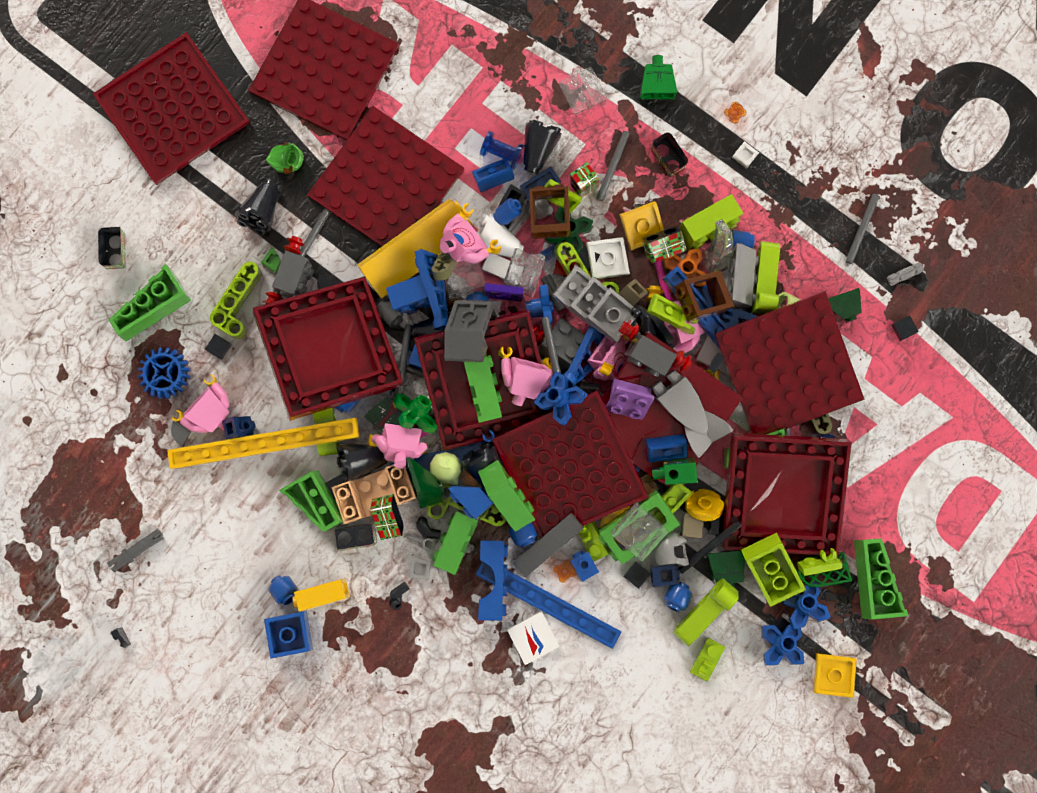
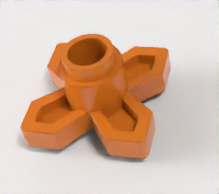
M700 248L689 250L683 260L677 255L663 259L666 269L671 271L678 266L688 279L706 274L697 269V265L703 259ZM706 282L695 284L694 287H703L706 285Z

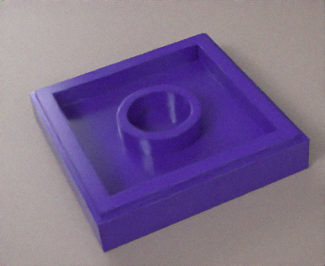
M485 283V296L488 298L523 301L524 287Z

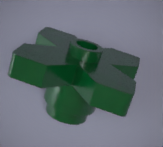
M558 207L554 218L557 224L565 223L563 207ZM570 214L571 236L545 238V242L553 246L563 241L572 244L579 255L583 247V242L579 235L589 233L593 220L584 216L574 220Z

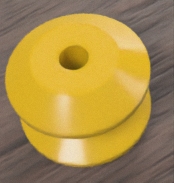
M650 286V288L646 289L649 296L644 299L650 303L652 295H660L664 291L661 290L660 286Z

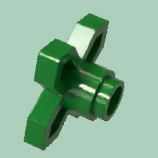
M396 394L393 399L395 407L403 412L398 418L401 427L411 429L416 423L424 432L433 434L437 430L436 421L428 415L432 410V403L427 396L419 395L412 401L407 395Z

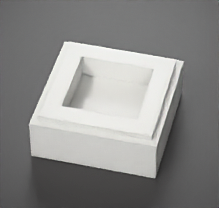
M744 141L732 158L747 169L759 152Z

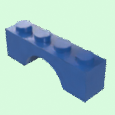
M481 540L480 561L485 562L492 568L495 575V585L487 596L479 599L478 620L502 621V616H506V604H503V596H507V584H503V576H507L508 565H504V557H508V545H504V541Z

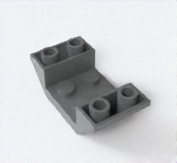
M464 299L454 302L445 328V361L483 363L488 348L484 336L490 317H498L502 305L501 301Z

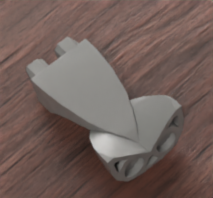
M673 369L666 375L671 382L668 387H665L661 381H658L651 388L656 395L654 398L685 426L690 447L699 458L712 442L731 433L733 429L723 419L704 411L691 383L685 376H681Z

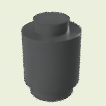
M385 299L376 307L380 318L389 327H398L403 322L402 317L404 314L393 310L390 301L388 302Z

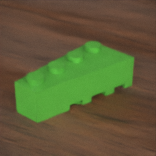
M166 263L161 267L162 270L156 276L153 275L148 280L149 283L142 290L139 289L134 294L135 297L129 303L126 302L109 319L117 335L124 341L130 340L191 301L178 278Z
M882 539L854 540L862 618L882 619L909 616L907 610L904 609L901 592L897 589L896 578L889 566L890 561Z

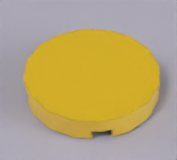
M699 489L697 492L692 491V494L686 499L685 508L687 513L697 520L713 521L723 514L724 502L717 493L707 489Z

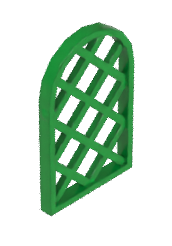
M839 552L840 557L838 558L840 560L843 556L844 564L842 563V567L844 569L842 572L832 570L839 575L836 580L830 577L832 573L830 571L828 575L824 572L820 573L826 577L823 582L817 579L819 573L815 576L807 575L812 578V581L808 583L804 580L805 576H802L798 569L801 581L809 587H823L852 582L845 553ZM818 555V556H812V557H808V558H816V559H819V558H821V557H820V555ZM845 570L847 571L848 577L843 575ZM840 577H843L844 579H846V580H843V581H838V580L840 579ZM827 579L833 581L830 583H825Z

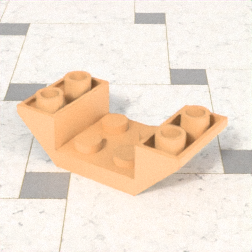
M394 464L371 475L332 487L344 524L372 516L370 511L372 499L393 493L397 506H400L417 498L406 466L399 469Z

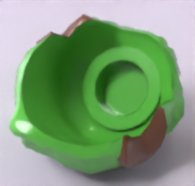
M287 142L274 146L266 158V162L279 173L291 174L302 166L304 155L296 145Z

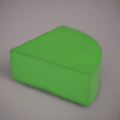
M271 247L261 261V264L277 274L281 264L280 257Z

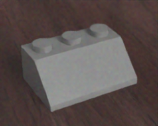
M739 243L730 252L727 288L734 304L732 308L749 309L755 303L756 294L753 293V286H756L757 275L754 272L755 267L757 268L759 257L756 256L755 249Z

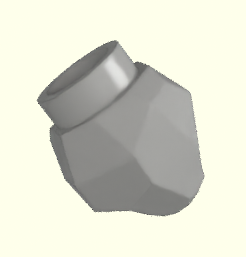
M547 199L536 200L537 219L540 220L552 214L553 206L548 204ZM527 200L525 204L526 215H530V200Z

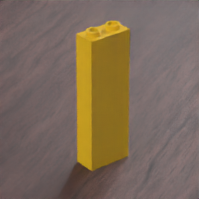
M446 200L357 264L381 299L388 294L387 287L406 281L419 272L415 264V251L423 249L437 255L440 254L441 239L444 236L443 230L447 222L457 213L460 214L462 210L457 201ZM463 218V220H467L469 224L473 226L469 218Z

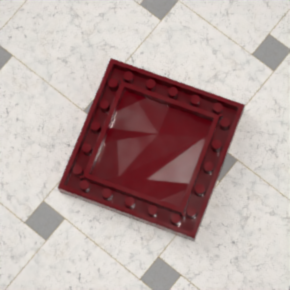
M365 276L253 308V315L289 421L403 385L401 374Z
M528 309L491 318L484 336L488 346L486 354L487 356L491 355L493 367H490L491 374L495 373L498 383L494 385L495 391H500L502 402H498L502 415L500 418L479 423L464 362L445 361V330L414 338L443 451L485 441L482 434L484 433L487 438L491 437L492 434L489 429L493 430L495 438L553 411L552 409H541L534 403L536 399L527 397L523 406L513 404L514 394L510 393L507 386H505L502 376L501 360L503 358L498 354L501 347H503V352L506 355L507 348L510 347L513 352L509 359L515 357L542 364Z
M645 332L643 335L667 350L677 353V351L649 332ZM628 359L614 378L651 388L658 381H661L665 387L671 384L666 375L659 374L658 377L644 370V365L641 367L629 362ZM693 362L687 371L680 372L679 366L672 368L671 365L667 372L668 374L674 369L681 376H685L697 393L704 411L712 413L726 422L743 398ZM612 382L602 396L605 405H607L610 399ZM651 390V395L655 397L656 395L654 394L653 390ZM655 398L642 420L608 411L633 464L652 477V468L664 467L663 461L648 463L647 438L684 434L687 441V458H694L696 466L706 453L705 451L699 458L694 454L686 436L685 426L669 414ZM671 470L669 473L673 475L676 474L677 471ZM657 479L658 481L666 485L665 479Z
M731 433L722 532L736 520L741 523L742 527L721 543L722 549L741 551L777 533L787 553L820 555V551L823 550L826 555H830V549L833 548L837 556H839L852 442L848 439Z

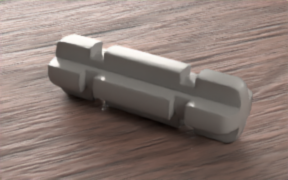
M918 262L898 271L896 274L889 275L887 281L889 285L893 286L923 272L924 268Z

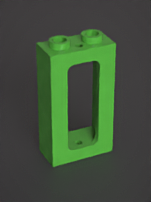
M655 490L648 495V498L637 502L599 528L600 535L598 537L604 546L608 545L611 551L609 553L615 562L619 560L621 564H624L677 528L680 523L658 491ZM654 507H658L666 517V522L626 550H621L613 536Z

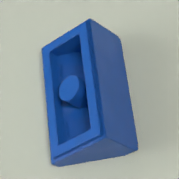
M506 158L472 171L480 192L514 180L513 170Z
M684 434L646 439L648 463L687 458V441Z

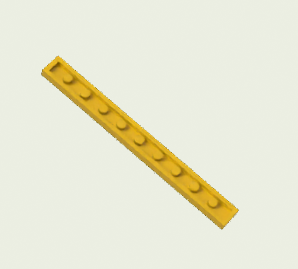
M350 418L170 449L167 452L170 469H178L359 438L360 435L357 418Z

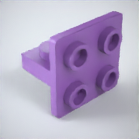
M614 379L611 386L610 399L606 407L608 411L614 414L642 420L654 400V396L651 395L652 388Z

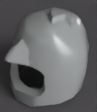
M671 531L656 541L653 548L656 565H689L685 549L687 540L678 533Z

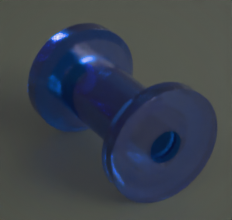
M488 131L480 150V156L484 157L488 153L510 161V167L515 170L523 153L524 145L518 144L517 147H513L494 139V133Z

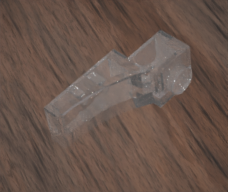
M721 219L715 222L714 237L710 247L704 252L705 260L703 263L708 271L716 272L720 270L722 273L728 269L727 258L734 255L732 231Z

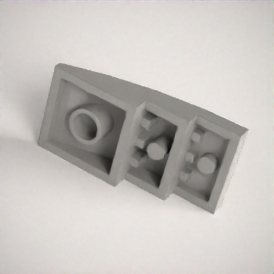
M577 265L552 295L567 309L614 342H618L621 338L619 337L620 332H618L621 324L624 321L628 322V320H631L632 324L635 320L630 312L633 308L630 303L612 288L608 289L594 276L591 278Z

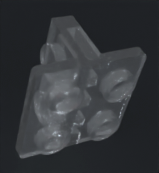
M580 66L572 69L570 77L559 81V86L574 115L607 100V96L592 67L582 71Z
M515 248L504 284L524 287L523 294L534 297L545 265L546 256L542 254H528L519 248Z

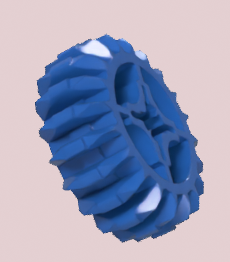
M160 347L158 353L155 350H151L152 356L145 355V358L148 359L146 362L140 361L144 367H139L138 371L143 373L137 377L143 380L140 382V386H146L144 391L150 392V396L155 397L157 395L159 399L165 396L166 399H170L171 394L174 397L178 396L177 390L184 392L181 387L182 385L188 386L185 379L191 378L190 375L186 374L191 371V368L185 367L189 362L183 360L185 356L183 354L178 355L177 350L171 351V348L167 347L164 351ZM162 359H173L165 365L158 363ZM178 366V377L175 379L174 372ZM152 368L155 369V374H154V376L152 377L153 380H151V370H152ZM161 369L167 371L166 373L169 378L162 376ZM165 381L171 384V386L166 388L156 387L158 384H162Z

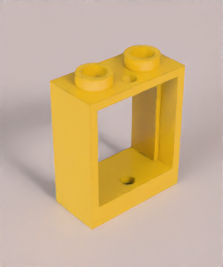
M346 578L294 592L293 603L300 612L349 598L350 593Z

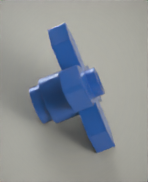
M547 284L540 285L539 298L530 299L529 302H525L526 310H529L530 317L532 318L549 316L551 325V312H554L553 301H549Z
M556 371L550 379L551 387L548 388L546 393H540L534 403L543 410L553 408V418L560 424L566 425L572 417L569 405L581 404L586 398L587 393L577 386L568 388V378Z
M804 585L806 590L802 591L801 595L798 593L782 601L783 605L795 609L789 618L793 630L805 627L808 617L817 622L830 618L827 606L821 605L817 601V597L821 592L819 587Z
M775 625L761 627L762 639L772 645L763 654L765 666L778 665L783 657L790 665L804 664V652L797 648L796 642L802 637L801 628L793 630L791 625H787L781 633Z

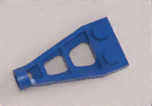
M420 249L415 251V264L419 269L434 314V330H442L446 328L448 322L444 280H435L436 286H433L429 275L433 274L432 267L438 255Z
M592 326L588 328L569 370L564 373V376L568 378V388L574 387L576 383H579L593 370V367L588 362L592 355L589 349L594 339L598 346L605 335ZM585 357L588 363L582 368L580 364Z

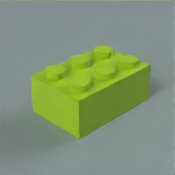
M732 194L681 223L679 229L682 232L688 250L693 247L694 249L702 247L709 238L711 241L718 238L725 229L728 232L741 221L740 218L744 213Z
M777 533L741 550L770 607L806 590Z

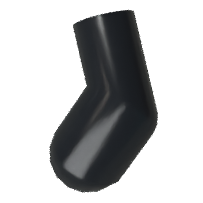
M636 305L631 309V315L634 318L639 317L641 319V331L648 332L650 331L651 316L642 306Z
M419 517L416 522V528L421 535L440 540L441 530L431 529L427 522L428 519L426 517Z
M405 581L390 592L389 605L393 610H399L402 607V594L410 589Z

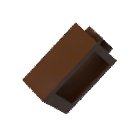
M558 184L553 187L536 186L533 189H529L532 238L570 237L568 186ZM564 198L565 223L537 225L536 200Z
M720 270L683 280L674 286L676 296L680 301L687 322L725 312L734 306ZM706 282L715 307L700 311L691 285Z

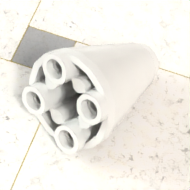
M490 213L488 216L484 214L479 221L481 226L476 233L488 248L493 239H498V244L494 247L501 245V251L497 255L517 259L524 246L504 225L501 226L495 221L493 214Z

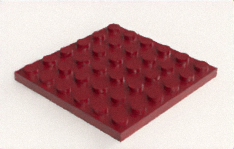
M298 0L248 91L347 141L357 127L400 45L312 0Z
M187 32L93 93L98 103L156 185L250 123Z
M372 105L307 196L382 247L437 208L465 169Z
M826 291L714 333L735 390L743 397L740 403L752 434L767 435L781 429L785 430L865 400Z
M598 390L588 394L581 404L569 405L572 417L566 425L557 422L553 418V411L492 439L509 476L514 479L517 489L522 490L526 497L525 501H529L535 510L532 512L535 518L532 524L540 539L570 513L585 526L648 498V493Z

